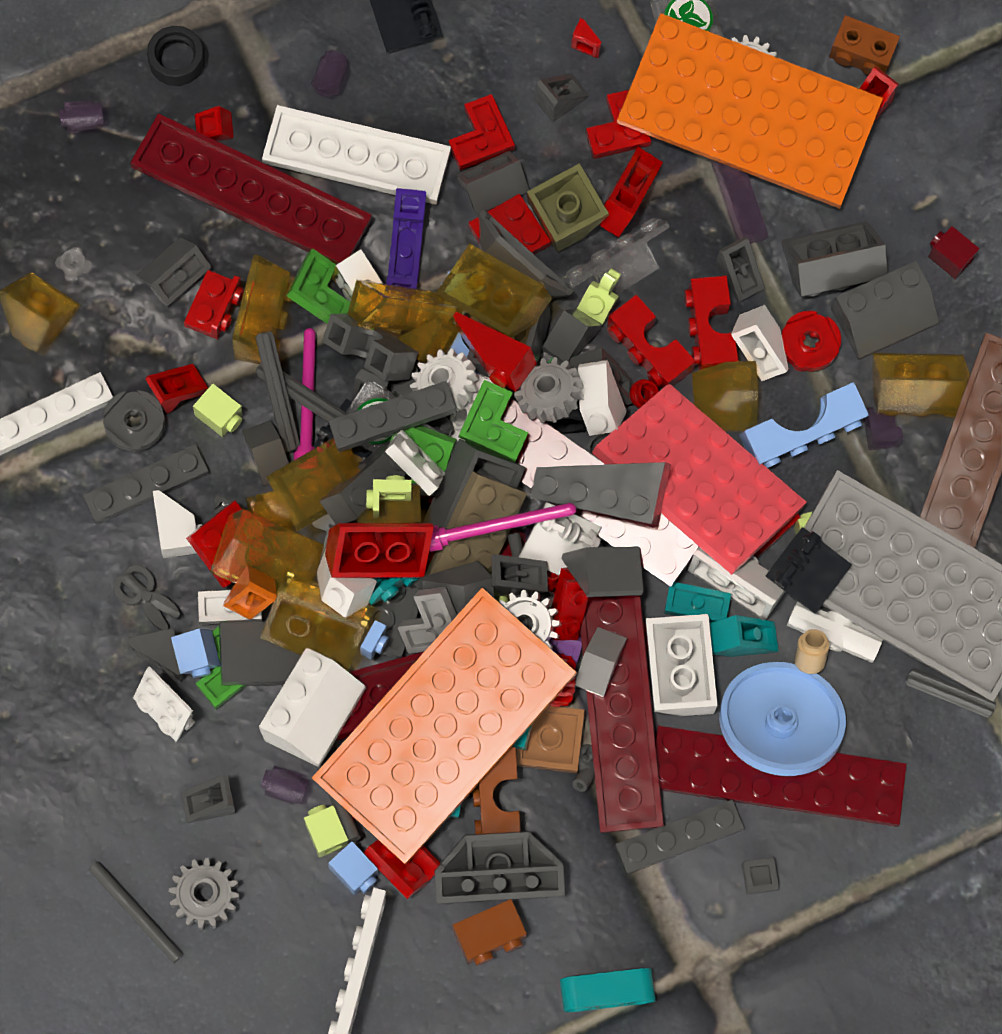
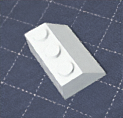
M698 547L693 554L688 568L689 572L716 590L731 593L730 599L762 620H767L785 593L784 590L765 577L768 570L759 565L758 559L754 556L748 559L731 575L704 550Z
M708 614L646 618L654 712L678 716L714 714L717 708V696Z
M306 648L259 725L264 740L320 767L366 690V686L334 660Z

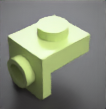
M398 475L388 476L386 480L373 479V490H367L366 509H373V518H379V501H411L412 480H405V477Z

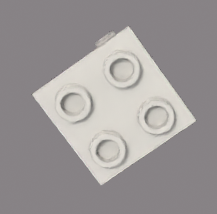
M546 502L543 508H548L555 505ZM575 514L535 523L519 558L547 561V570L560 575L561 568H567L561 559L563 553L585 547H598L601 539L597 537L601 526Z
M149 666L133 699L143 712L148 713L158 723L163 733L170 735L177 742L183 730L187 731L195 724V721L192 719L193 710Z

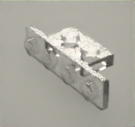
M656 218L645 221L640 225L641 229L636 233L621 236L615 241L616 245L612 248L597 251L590 257L591 261L583 266L579 264L567 270V276L562 278V280L568 286L574 288L594 275L597 282L600 283L604 274L608 273L610 268L621 274L612 290L613 293L618 295L659 269L646 242L670 228L668 222L656 220Z

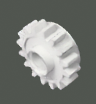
M440 349L435 358L430 354L426 355L428 362L426 364L420 362L417 364L421 370L419 373H412L411 376L416 382L412 383L410 388L414 392L447 380L456 409L462 410V407L467 402L472 401L473 392H476L478 389L474 383L479 380L475 372V366L464 353L461 352L457 355L454 349H450L447 355Z
M522 590L521 597L510 593L509 602L499 601L519 621L523 617L530 616L533 621L531 632L550 649L553 648L549 640L551 638L559 639L560 635L553 632L554 627L561 626V622L553 620V616L558 613V609H548L551 603L550 599L546 598L540 602V593L534 592L530 598L528 591Z

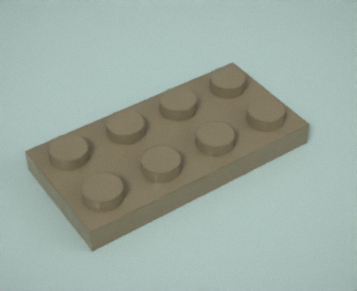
M472 471L446 529L518 514L527 493L522 489ZM511 528L450 541L449 545L443 546V550L435 552L425 576L475 561H479L490 574L492 571L491 556L500 554Z

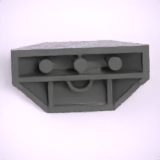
M484 209L478 216L480 258L484 262L482 268L494 279L497 276L501 277L507 283L505 289L545 293L547 299L568 298L574 290L540 261Z
M529 831L467 834L460 839L435 869L436 903L565 896L563 863Z

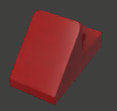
M194 364L152 374L145 379L167 414L171 413L180 401L201 396L208 389Z

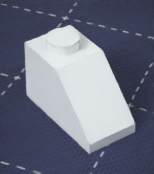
M763 305L740 314L731 335L761 381L787 372L789 368L781 330L767 307Z
M608 360L579 364L578 374L584 387L580 389L583 399L579 400V405L589 436L611 433L615 429L617 430L627 411Z
M160 490L153 491L163 558L196 554V551L186 538L202 526V524L196 525L195 517L191 512Z
M324 552L317 570L321 600L346 618L368 605L377 581L373 578H331Z

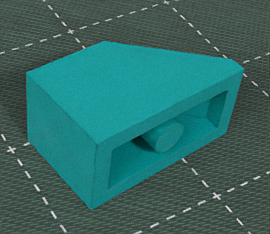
M734 615L709 623L713 655L738 657L779 652L774 621Z

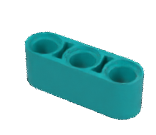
M651 968L579 975L560 979L563 1012H580L641 1005L656 1001Z

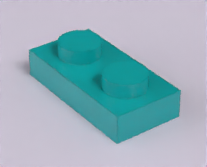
M674 582L672 587L669 586L664 614L674 616L708 614L709 623L725 619L728 614L731 593Z

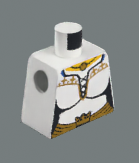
M362 250L357 251L335 266L331 279L344 297L352 303L351 306L358 315L367 311L377 324L391 314L382 301L387 294V290ZM361 291H368L370 295H365Z

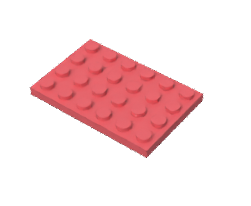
M671 384L666 385L618 426L617 430L612 431L598 443L592 452L604 464L658 462L671 464L660 513L731 575L796 516L807 503L765 465H759L751 453Z

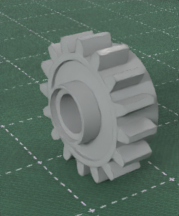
M554 357L551 363L547 364L545 358H542L541 365L533 368L514 395L522 413H527L530 420L537 418L540 420V423L545 421H553L555 423L563 417H569L568 414L573 409L576 410L578 408L577 401L583 399L580 389L584 387L575 367L571 368L567 360L560 365L557 357Z
M205 858L201 866L198 865L195 859L192 860V868L189 870L182 865L180 867L183 874L182 877H172L177 887L169 888L168 891L170 895L176 896V899L170 901L171 908L180 907L175 914L176 917L180 919L186 916V925L190 927L196 922L198 923L199 930H203L205 924L209 923L215 929L216 921L219 919L226 923L228 921L226 913L228 911H236L232 901L239 900L240 897L238 893L232 892L233 889L238 887L237 880H228L232 876V871L228 869L222 872V862L220 861L214 867L210 866L209 858ZM208 887L213 891V895L208 901L202 902L195 898L196 892L200 888Z

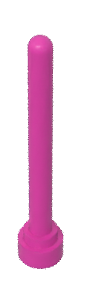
M307 328L304 331L302 384L314 391L316 332L312 328ZM301 405L300 446L294 452L293 466L297 469L311 470L318 467V453L315 452V447L312 446L313 412Z
M566 503L451 529L439 528L438 525H435L430 552L443 550V546L449 545L450 541L571 516L575 514L576 506L573 503Z

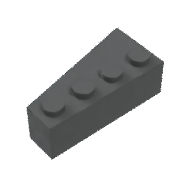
M658 462L537 467L530 498L560 505L573 503L579 509L658 526L671 464Z

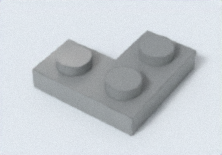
M446 587L418 590L413 596L422 618L403 620L398 626L408 654L426 651L457 616Z

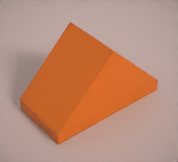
M247 565L225 599L223 606L249 620L276 600L277 592L274 578Z

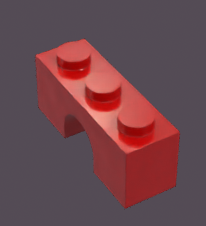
M727 276L693 278L690 280L688 289L684 290V303L686 308L690 307L692 318H688L689 336H694L695 346L691 347V355L696 361L695 365L698 364L699 374L735 371L738 364V355L734 338L731 333L715 331L708 321L713 316L728 314L731 303Z
M636 294L609 315L607 332L616 343L621 342L626 347L627 355L634 364H641L648 372L646 375L649 381H652L657 387L660 386L662 389L669 384L675 386L693 371L696 361L677 339L665 347H654L646 341L644 334L654 327L656 316Z

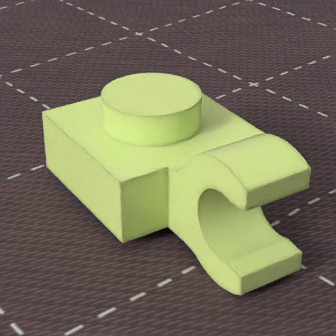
M610 268L608 273L604 274L600 283L593 281L577 309L603 324L619 298L612 290L621 274Z

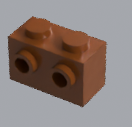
M845 15L829 58L834 59L836 63L842 66L858 68L866 75H869L875 66L886 73L900 36Z
M512 899L452 925L453 934L466 963L475 962L476 966L494 958L492 953L503 948L505 953L521 947L523 945L521 940L526 939L527 936Z

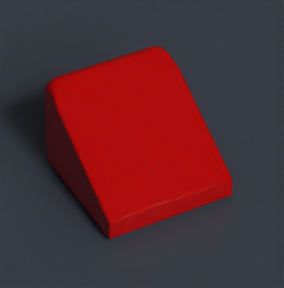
M580 18L572 35L571 47L598 58L601 41L586 21Z
M216 106L194 114L197 132L216 141L234 138L232 115L229 110Z

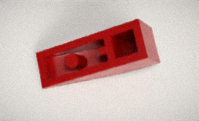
M637 147L603 203L609 216L599 224L601 227L617 237L621 235L636 213L663 162Z
M455 312L453 318L460 335L488 374L491 382L516 392L537 364L531 347L461 313Z

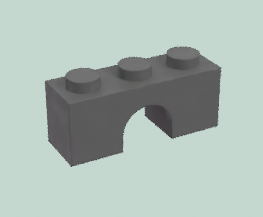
M356 313L331 314L322 340L323 343L342 355L352 354L366 358L364 368L384 381L409 380L418 355V351Z
M388 445L376 449L358 466L361 470L360 472L336 485L319 501L336 525L356 520L368 510L366 509L367 490H373V479L386 480L388 476L398 475L404 477L407 474L385 452Z

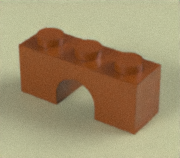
M511 747L478 784V788H474L472 791L473 807H479L480 820H474L475 834L520 831L519 811H503L495 805L493 800V791L498 783L504 780L517 779L515 747Z

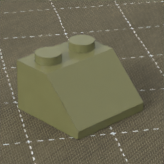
M580 163L527 191L528 203L556 252L583 239L609 216L608 211Z

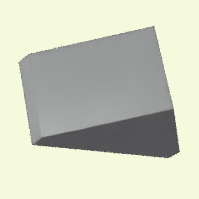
M597 627L584 653L575 686L604 697L627 638Z

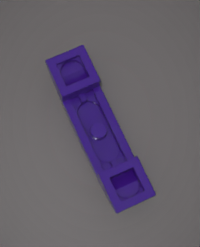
M396 188L386 284L387 294L384 303L388 308L415 310L426 191Z

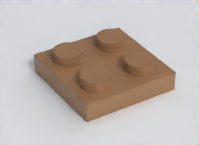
M548 706L533 722L526 750L516 749V765L519 767L577 774L585 710Z

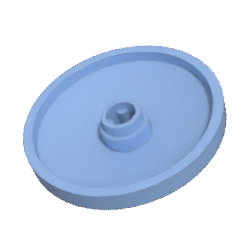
M786 662L762 663L741 672L727 687L719 712L721 731L732 751L748 765L760 771L780 776L803 775L824 766L838 751L846 727L845 710L835 689L817 673H804L797 668L796 664Z

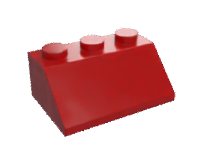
M338 523L329 529L325 550L331 578L424 577L434 529L433 523Z

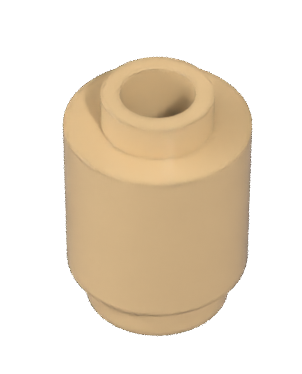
M817 629L808 630L798 640L795 664L804 673L816 674L825 667L829 641L822 631Z

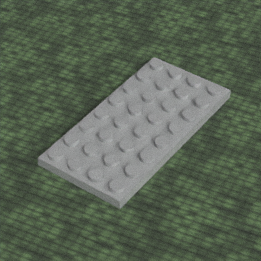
M838 470L835 471L804 528L810 533L812 531L817 533L822 538L821 541L850 562L852 566L822 605L968 690L994 702L1002 688V564Z

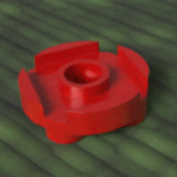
M802 311L793 315L781 332L787 361L797 371L814 372L828 367L838 355L841 345L840 330L831 318L819 315L816 311ZM805 335L818 339L815 347L810 348L803 343Z

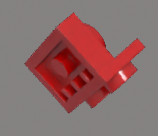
M207 270L185 318L184 327L218 340L221 332H226L232 320L230 312L233 305L238 306L243 297L244 288H241V278L234 275L233 279Z
M561 568L551 609H558V613L553 616V620L561 622V626L554 627L553 632L560 635L559 639L554 640H578L589 598L568 568Z
M379 840L372 843L364 851V855L406 899L426 886L435 876V869L440 865V862L424 846L407 864H404Z

